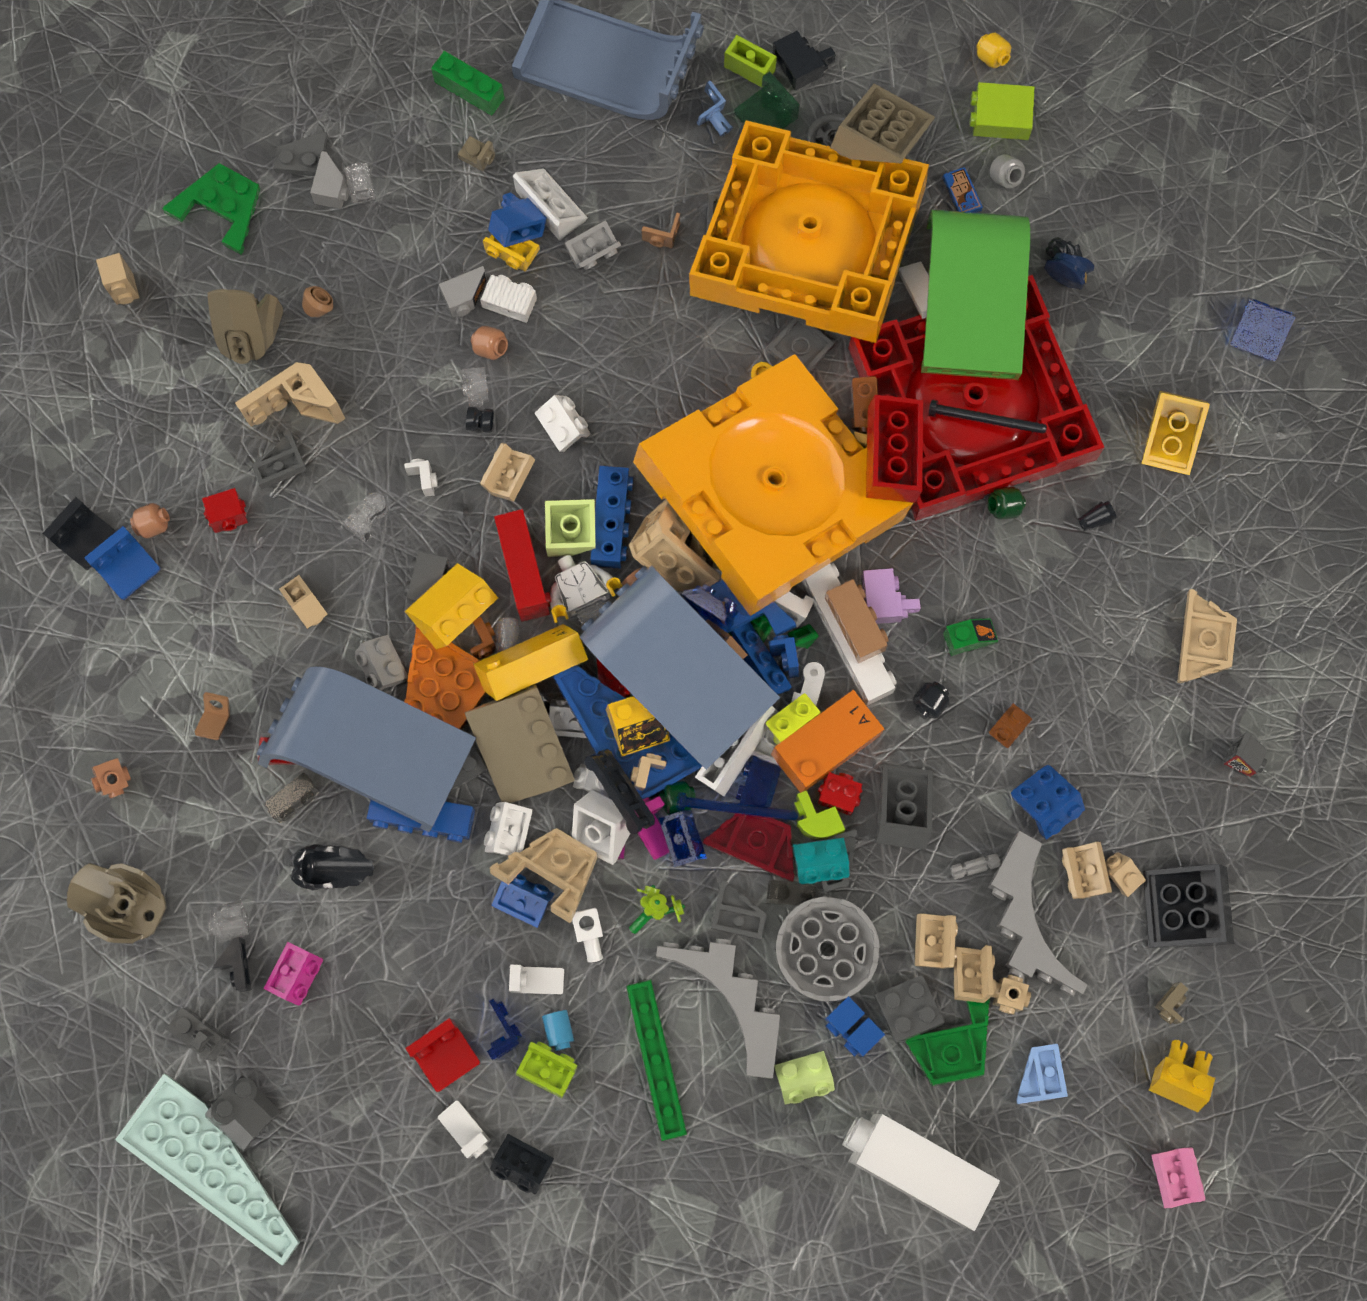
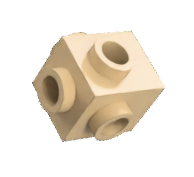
M1013 975L999 979V982H996V990L992 996L994 998L993 1005L999 1006V1011L1012 1015L1015 1012L1022 1011L1023 1007L1027 1008L1030 1002L1031 992H1028L1029 985L1024 984L1022 978ZM1010 989L1017 991L1016 999H1012L1009 996Z

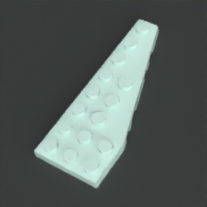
M163 1074L115 1140L279 1264L285 1265L299 1245V1239L235 1144L205 1117V1113L210 1108L208 1104L172 1077Z

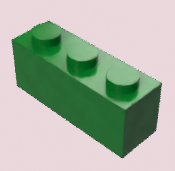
M443 51L431 68L436 84L491 116L505 99L501 83L446 51Z

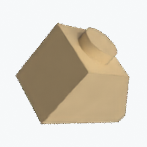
M300 575L279 588L307 629L319 624L323 617L328 615Z

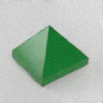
M811 624L788 633L789 638L794 637L797 647L806 649L819 637Z

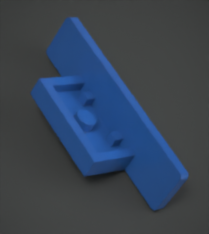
M748 622L731 631L733 639L747 654L743 660L777 694L789 691L792 687L751 623Z

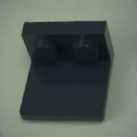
M75 497L42 534L81 567L89 570L92 566L84 557L113 535L116 530Z

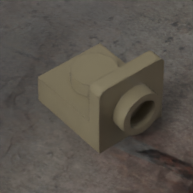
M469 136L458 153L460 160L481 171L487 165H490L495 157L492 142L488 140L484 144Z
M1181 982L1174 983L1155 1006L1160 1011L1159 1016L1169 1024H1172V1022L1180 1024L1184 1020L1183 1017L1173 1010L1174 1007L1176 1009L1179 1008L1187 998L1184 994L1188 991V988Z

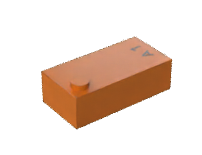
M852 690L775 746L771 756L801 793L811 788L827 776L829 772L834 771L880 737L885 729L857 693Z

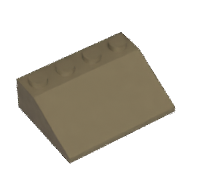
M873 84L840 124L830 148L839 155L852 160L902 163L934 121L935 117L880 86Z
M536 684L498 701L493 700L464 712L474 737H476V742L501 802L512 803L552 791L575 781Z

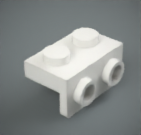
M554 395L535 412V415L559 452H565L578 439L588 437L591 433L587 428L588 424L585 419L579 416L574 409V402L569 397Z

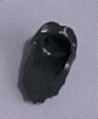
M313 844L299 849L292 856L291 864L293 870L291 872V880L296 885L312 891L358 886L366 877L373 875L375 867L373 866V861L365 858V855L358 849Z

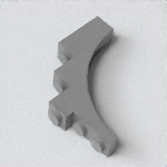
M1019 831L1013 838L1001 861V865L988 886L989 889L993 890L992 894L995 897L1004 901L1006 898L1010 900L996 927L1001 929L1000 933L1011 940L1019 939L1005 967L1010 969L1009 974L1022 979L1024 977L1029 979L1033 976L1034 972H1037V978L1048 984H1051L1053 981L1060 985V990L1063 993L1072 997L1075 994L1078 996L1082 995L1087 984L1071 974L1055 958L1045 943L1036 923L1032 905L1031 881L1035 861L1042 843Z
M716 939L715 943L710 942L709 953L704 952V947L689 946V950L678 949L679 944L664 942L663 947L657 946V959L674 962L695 971L709 981L724 996L735 1013L743 1033L747 1055L746 1076L773 1079L780 1015L775 1014V1009L760 1008L759 1012H754L758 980H754L753 975L738 973L737 977H732L736 945H731V940Z

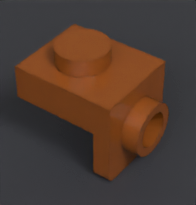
M479 617L473 621V625L483 643L471 648L470 651L475 658L483 659L493 653L492 650L496 649L492 639L495 632L489 621L484 623L482 618Z
M1013 703L989 731V734L1003 746L1009 748L1032 721V718Z

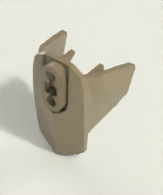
M217 289L208 292L211 327L220 353L239 364H246L250 360L257 361L263 357L266 350L274 342L283 314V307L278 298L271 294H265L259 302L254 297V294L241 290Z
M91 863L85 865L74 875L67 892L68 908L85 917L83 923L87 930L99 938L112 943L133 944L138 940H143L153 935L167 908L160 886L145 872L122 863L111 865L109 869ZM128 902V908L124 909L125 904ZM154 912L153 920L148 921L147 917L144 916L145 913Z

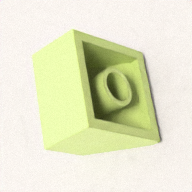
M594 499L545 501L546 551L548 557L574 556L596 548Z

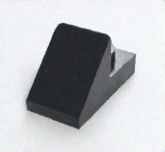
M237 937L231 941L212 969L223 970L233 968V971L230 972V981L232 987H235L236 991L239 992L250 991L252 988L245 939Z

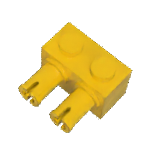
M1173 1040L1169 1056H1166L1154 1070L1149 1091L1199 1112L1210 1101L1215 1078L1208 1075L1213 1056L1208 1053L1205 1058V1051H1197L1193 1068L1183 1064L1188 1045L1183 1043L1182 1047H1180L1181 1041Z

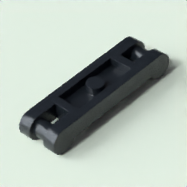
M609 749L601 750L597 755L592 754L585 758L586 768L594 772L626 821L629 833L636 834L642 831V828L647 829L655 824L653 814Z

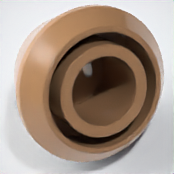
M317 286L305 289L302 307L308 316L321 317L333 309V299L326 290Z

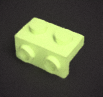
M824 1051L774 1065L785 1104L800 1103L804 1099L824 1096L835 1090L833 1076Z

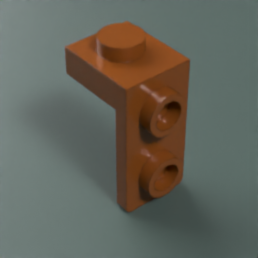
M853 378L854 418H851L852 428L858 427V432H867L868 406L874 395H878L877 378Z

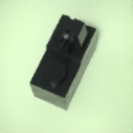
M798 30L773 42L772 54L777 56V63L795 91L822 78L824 71L828 69V65L835 62L836 54L832 47L820 52L818 50L815 51L814 47L810 48L807 39L801 37Z

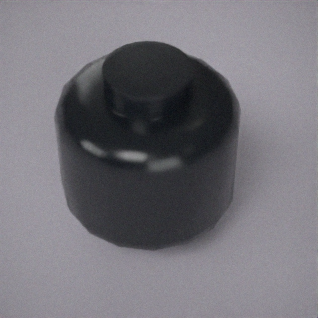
M935 681L923 684L913 697V703L916 707L914 711L923 719H927V717L938 718L950 704L949 691Z

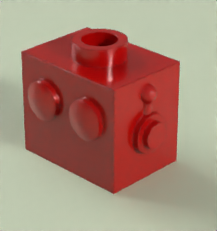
M235 488L202 498L205 507L204 517L209 521L208 525L212 527L214 533L232 531L237 526L248 523L247 513L244 511L246 504L240 498Z
M829 772L828 776L824 777V783L820 784L818 792H820L821 796L818 805L826 808L835 806L838 812L851 816L854 807L860 804L861 799H859V796L863 791L861 789L863 784L853 781L854 777L848 774L839 773V775Z

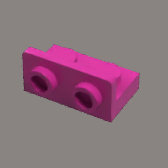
M287 942L264 989L300 1006L315 976L319 972L323 959Z

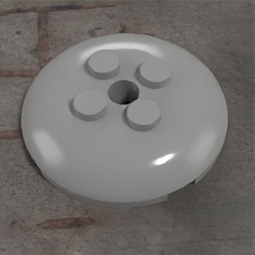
M818 897L800 904L785 918L777 935L776 957L783 976L796 991L814 1000L838 1001L856 994L870 981L878 965L880 945L872 921L859 907L844 899ZM823 943H830L833 946L834 954L832 956L821 954L820 946Z

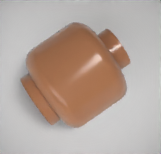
M481 326L471 337L474 353L490 360H496L504 355L508 347V341L504 332L493 327Z
M150 503L136 509L133 512L130 523L136 535H141L147 539L164 533L168 528L170 517L165 508H161L156 503Z

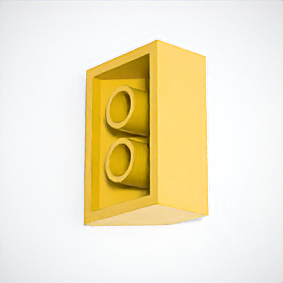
M457 563L404 612L436 649L448 646L492 605L498 597L482 578Z

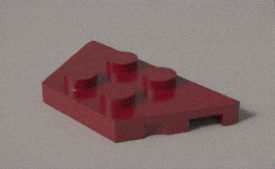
M743 806L735 815L726 820L716 831L703 840L702 844L791 883L794 881L791 826Z

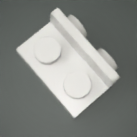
M507 802L496 803L490 813V821H492L490 830L484 838L485 852L509 856L514 852L520 853L523 851L533 809Z

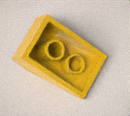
M1159 391L1141 464L1190 475L1210 404L1207 401Z

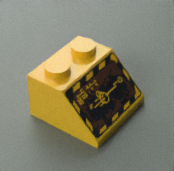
M634 696L607 705L605 710L622 757L670 741L668 730Z

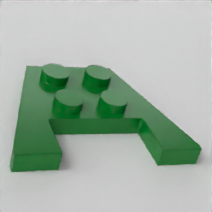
M219 163L167 203L162 210L165 214L183 222L193 206L198 204L233 223V225L221 242L227 248L241 255L244 251L245 237L248 236L249 223L255 211L260 186Z
M990 998L985 1003L966 1001L972 1025L917 1035L905 1040L906 1045L932 1087L984 1076Z

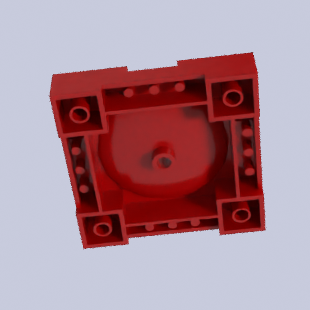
M1033 275L1028 276L1022 374L1018 380L921 373L926 318L922 319L921 315L900 322L895 319L883 323L876 343L855 337L850 338L848 349L859 377H876L878 395L923 400L922 492L911 506L915 521L983 499L985 495L992 493L997 488L1011 487L1026 481L1030 483L1096 461L1105 448L1088 406L1083 404L1050 326V315ZM976 394L980 399H972L969 395ZM931 400H938L939 405L1042 423L1047 426L1046 433L1042 434L936 414L935 417L928 416Z

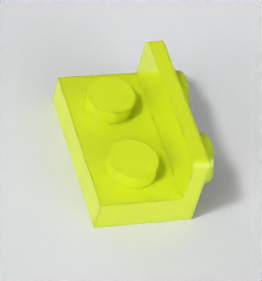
M804 693L766 722V726L774 735V743L778 745L821 712L807 694Z

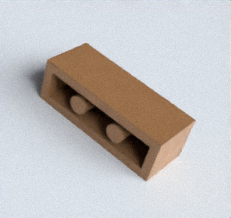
M854 579L827 591L825 600L859 664L884 652L889 640L884 629H879L875 622L877 616L871 606L868 607L864 601L866 595L860 584L856 585Z

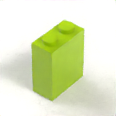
M978 82L976 91H972L971 106L975 107L974 112L970 114L969 126L973 127V136L1029 140L1033 127L1035 86Z

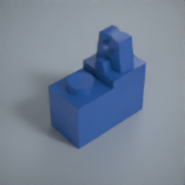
M512 193L504 194L503 201L501 202L502 209L492 211L488 228L489 232L503 247L542 237L547 217L529 198L520 200Z

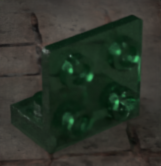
M769 71L762 77V88L736 107L734 114L743 124L747 120L784 129L798 119L800 104Z

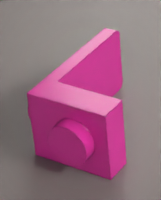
M660 796L653 800H650L649 797L643 799L655 818V824L647 829L642 828V831L638 832L654 860L671 853L675 849L655 816L665 805Z

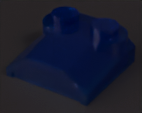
M703 584L702 587L697 585L695 589L683 591L682 596L684 600L694 610L728 631L731 629L734 619L739 613L735 609L737 607L735 602L727 597H724L723 600L715 595L716 591L706 584Z

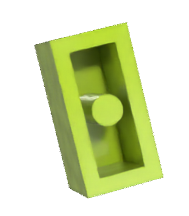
M736 35L725 51L724 67L764 88L776 71L777 56Z

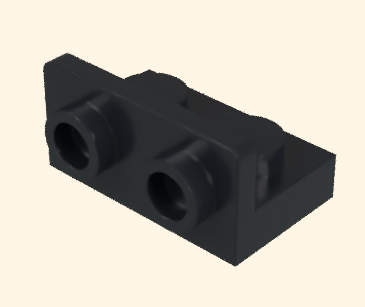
M507 1134L492 1161L490 1170L499 1179L509 1180L517 1184V1187L523 1192L537 1194L554 1158Z

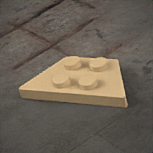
M1190 589L1187 593L1177 683L1191 681L1232 667L1237 618L1228 612H1223L1212 601L1208 602L1197 595V591L1194 589Z

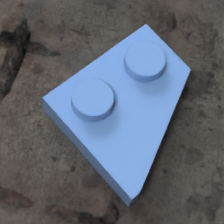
M1058 1044L1032 1047L1016 1103L1022 1104L1068 1097Z

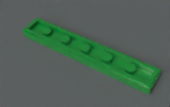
M648 980L628 985L626 988L661 1141L687 1135L652 981Z

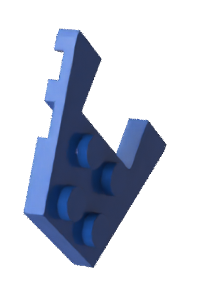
M723 580L696 593L699 615L705 621L709 619L727 633L762 615L766 616L776 636L796 627L795 621L775 602L770 603L750 616Z

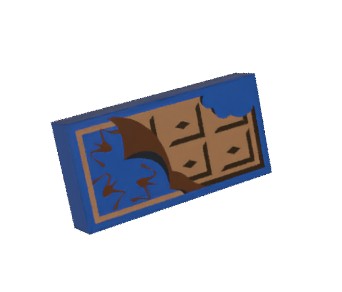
M965 167L943 174L942 179L957 211L972 213L982 211L983 206Z

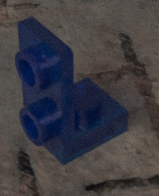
M493 998L489 1002L509 1035L507 1039L502 1036L490 1044L492 1048L487 1052L491 1059L495 1061L520 1046L519 1039L522 1035L515 1023L509 1024L506 1018L509 1012L502 1001L497 1003Z

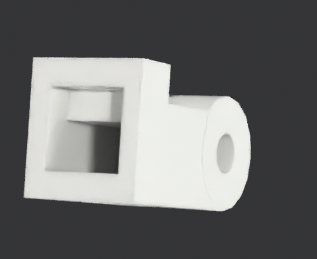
M788 592L774 602L795 621L796 627H798L806 619L815 599L807 595L801 599Z
M811 662L804 667L801 694L794 692L791 703L805 693L815 706L817 705L825 676V670L821 664Z

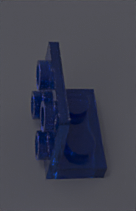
M1248 297L1244 305L1246 309L1230 344L1265 359L1276 361L1296 317L1293 313Z

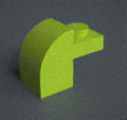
M807 790L797 794V802H794V806L799 817L804 816V819L797 822V827L804 836L818 841L844 833L845 828L835 806L816 814Z

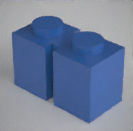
M848 996L825 1018L828 1022L825 1027L835 1037L840 1035L846 1041L844 1047L851 1055L855 1057L858 1054L860 1057H863L885 1034L869 1017L850 1035L847 1033L865 1014Z

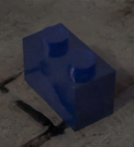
M682 810L659 818L674 868L707 858L692 810Z

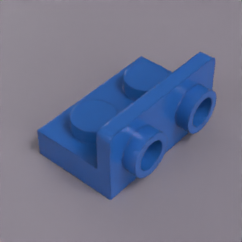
M788 635L774 637L772 641H769L770 654L772 657L781 655L783 672L788 671L789 679L799 677V664L794 637L788 638Z
M518 874L509 885L501 881L491 906L538 928L549 902L554 897V893L550 892L548 887L527 881L525 876Z

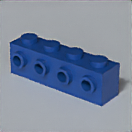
M599 466L595 507L596 548L591 550V565L621 569V562L626 561L627 546H623L624 537L628 538L629 523H625L626 514L631 513V500L627 498L628 491H633L634 476L629 475V468Z

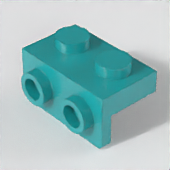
M844 838L793 845L799 884L840 880L850 876L849 858Z

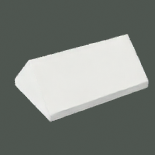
M545 169L515 172L513 175L516 192L522 199L529 198L547 217L545 225L559 241L588 219Z

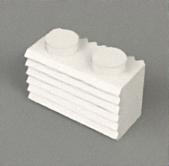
M491 275L480 301L482 308L527 323L537 296L533 287L527 283L517 284L504 275Z

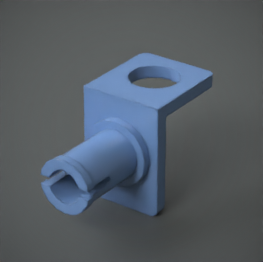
M709 80L704 90L715 105L699 116L697 124L700 126L706 121H710L719 135L723 137L725 132L726 134L729 133L733 127L721 113L726 100Z

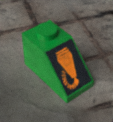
M990 618L962 621L946 626L943 632L950 656L998 643Z

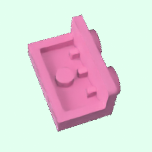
M1192 1147L1178 1148L1151 1155L1164 1208H1173L1188 1203L1205 1201L1204 1188Z

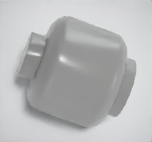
M1000 155L991 164V179L1004 188H1014L1024 178L1025 166L1022 161L1011 155Z

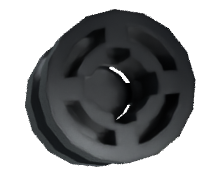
M469 406L466 415V430L475 431L480 429L482 432L491 433L494 410L487 408L478 410L477 407Z

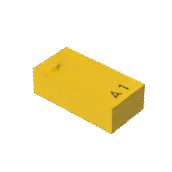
M562 624L473 665L483 690L498 701L588 660L578 632Z

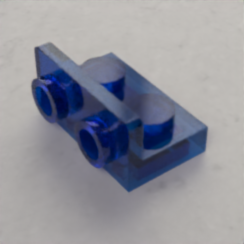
M753 756L752 762L747 761L743 775L747 776L745 786L739 785L736 799L740 800L739 807L746 806L768 816L782 768L779 765L759 760L757 756Z

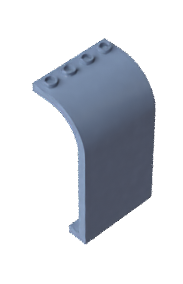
M540 0L512 64L513 76L516 79L628 117L642 120L659 119L667 113L672 99H676L679 91V82L681 79H684L687 72L688 60L694 56L695 43L697 39L701 38L704 30V25L701 24V14L692 11L691 28H685V34L671 36L562 0Z
M644 565L634 575L637 580L631 586L626 583L616 593L619 597L613 603L608 601L598 610L601 615L595 621L590 618L581 627L584 632L579 637L597 659L707 770L780 699V696L680 596L653 565L649 568Z
M310 667L306 669L302 678H296L291 688L294 691L291 699L286 698L280 708V712L283 713L280 720L274 719L268 731L271 734L268 742L263 741L256 753V755L260 756L258 764L267 768L272 759H280L298 764L422 824L420 828L430 832L476 737L350 675L325 667Z

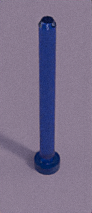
M679 792L677 796L676 809L684 811L685 807L793 821L798 819V812L795 810L686 797V793Z

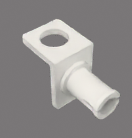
M590 908L575 912L573 924L577 942L583 941L587 962L602 960L603 955L598 937H603L597 909ZM583 916H590L594 920V925L581 928L579 921Z

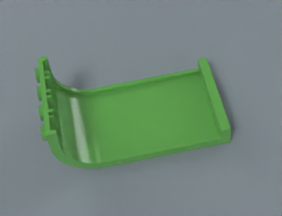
M931 210L927 220V229H932L924 356L921 373L1018 380L1022 374L1030 253L1029 218L1027 216Z

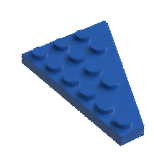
M577 665L553 676L555 683L596 755L601 750L609 749L629 779L631 778L633 766L638 767L639 759L642 756L646 757L647 754H655L661 756L662 761L667 762L663 770L650 767L646 788L643 791L637 790L642 799L653 796L662 791L666 785L678 782L701 769L702 765L669 731L670 741L622 757L605 709L608 704L626 698L602 684L595 677L587 674L585 670Z

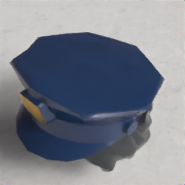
M1059 237L1053 238L1045 248L1046 254L1053 259L1046 261L1044 269L1060 284L1068 288L1082 290L1083 285L1087 281V274L1094 270V264L1083 257L1079 244L1074 246L1071 241L1067 242Z

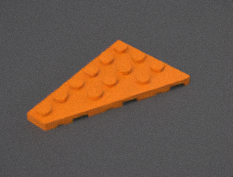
M415 626V639L412 647V659L404 702L461 730L468 721L464 712L478 707L486 695L473 665L480 660L452 642L446 647L436 649L420 629Z

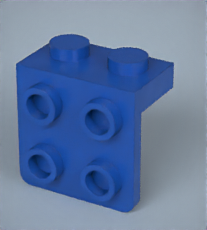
M1050 765L1041 768L1011 792L1012 798L1035 819L1039 833L1046 840L1052 835L1059 833L1066 824L1077 819L1085 811L1080 792Z

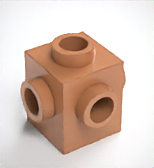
M118 758L92 767L95 777L91 778L96 793L101 791L102 796L108 794L109 798L124 794L123 788L128 787L127 781L131 780L126 766L121 767ZM108 775L114 776L115 781L113 784L108 783Z

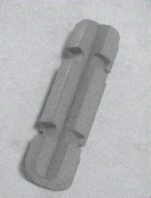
M991 854L986 856V858L981 857L966 861L963 865L961 863L952 865L950 870L952 877L958 879L964 877L965 874L969 876L987 871L988 868L990 870L998 868L1001 862L998 854Z

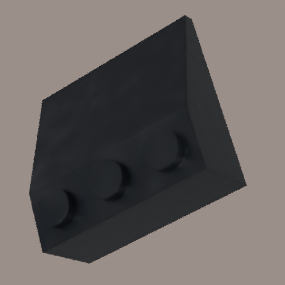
M1212 864L1143 871V876L1146 879L1144 889L1150 948L1234 944L1226 866Z

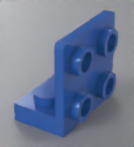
M124 526L84 557L122 600L129 597L161 570Z

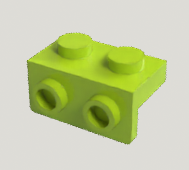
M530 1042L528 1051L516 1075L563 1098L577 1071V1065L570 1056L562 1053L559 1056L551 1052V1048L542 1042H537V1044Z

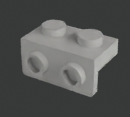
M606 220L563 243L576 268L584 267L585 270L598 264L596 259L604 255L605 259L618 253L616 248L621 246V243L616 241Z
M388 635L362 642L355 651L356 662L362 668L368 685L383 691L384 688L407 681L408 675Z

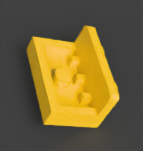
M493 235L490 238L485 237L483 240L485 251L489 256L495 259L499 257L506 261V264L515 270L519 268L525 272L540 250V246L531 240L508 247H503Z

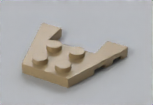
M556 828L529 844L530 847L520 853L514 852L508 856L506 861L501 864L495 863L490 867V874L508 885L524 867H527L564 890L551 905V912L570 923L573 920L596 863L597 852Z

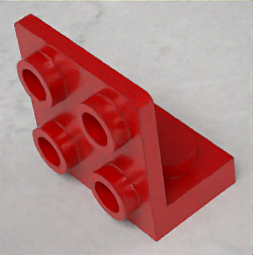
M450 1018L405 1048L410 1057L415 1058L436 1092L442 1091L480 1064V1060L458 1026Z

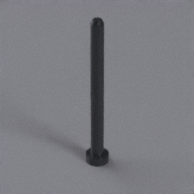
M931 400L928 416L935 417L936 414L1042 434L1046 433L1047 426L1042 423L939 405L938 400Z

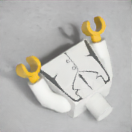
M571 555L558 560V564L562 572L555 576L556 582L551 586L550 606L554 622L558 623L557 618L560 616H565L566 620L609 599V592L611 596H616L614 590L623 587L621 581L596 565L589 566L586 561L575 565Z

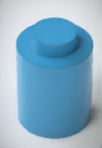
M563 1010L542 1016L549 1047H555V1051L570 1048V1042L574 1041L568 1011Z

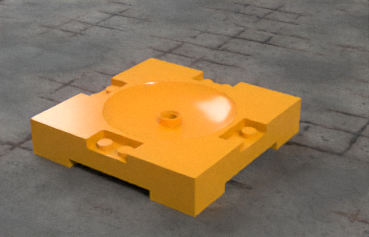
M746 120L733 153L732 165L706 235H703L689 273L690 296L759 313L760 309H765L805 319L807 326L876 343L905 247L908 244L924 195L929 164L904 159L902 163L852 160L839 155L830 146L791 137V131Z
M795 354L738 386L736 392L705 410L700 411L698 409L642 441L638 445L633 461L662 500L667 499L722 572L721 578L750 616L790 592L793 586L858 545L871 541L901 522L913 505L911 502L866 498L867 447L865 449L839 418L837 415L838 407Z

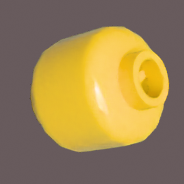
M998 33L985 34L978 41L977 56L987 66L998 68L1004 66L1010 60L1011 45Z

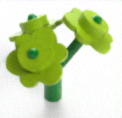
M651 885V887L645 886L644 890L637 888L638 892L645 893L647 896H643L640 900V904L644 908L643 912L629 926V930L632 933L637 934L650 919L660 920L664 915L672 912L676 913L678 922H681L680 915L685 914V905L682 904L680 899L676 900L675 896L671 895L673 907L669 908L666 905V897L659 894L660 889L655 888V885Z

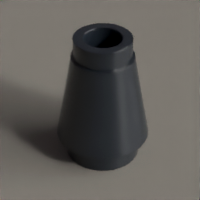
M1101 501L1082 515V517L1078 518V522L1083 531L1111 524L1112 520L1116 519L1117 516L1109 501L1104 503Z

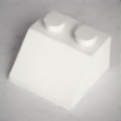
M591 790L574 804L572 838L597 852L598 858L613 865L618 859L630 833L627 830L625 819L612 799Z

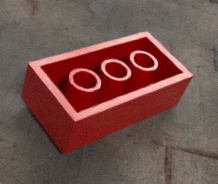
M874 395L868 406L866 498L915 503L922 492L923 400Z
M523 509L494 516L521 622L550 615L548 608L551 607L550 592L544 593Z

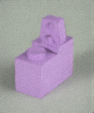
M893 568L863 571L861 578L862 588L866 595L864 601L868 607L871 606L877 616L876 624L901 622L903 618H908V613L920 611L919 599H906V595L896 592L899 591L898 576H894Z

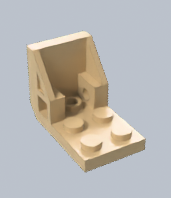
M296 362L235 402L250 427L263 423L267 416L275 411L284 409L290 401H292L302 416L335 424L345 419L336 399L312 366L305 363Z
M665 499L644 518L629 544L633 558L641 565H645L647 568L653 565L676 591L687 592L696 598V593L717 583L721 575L685 544L691 531L667 499Z

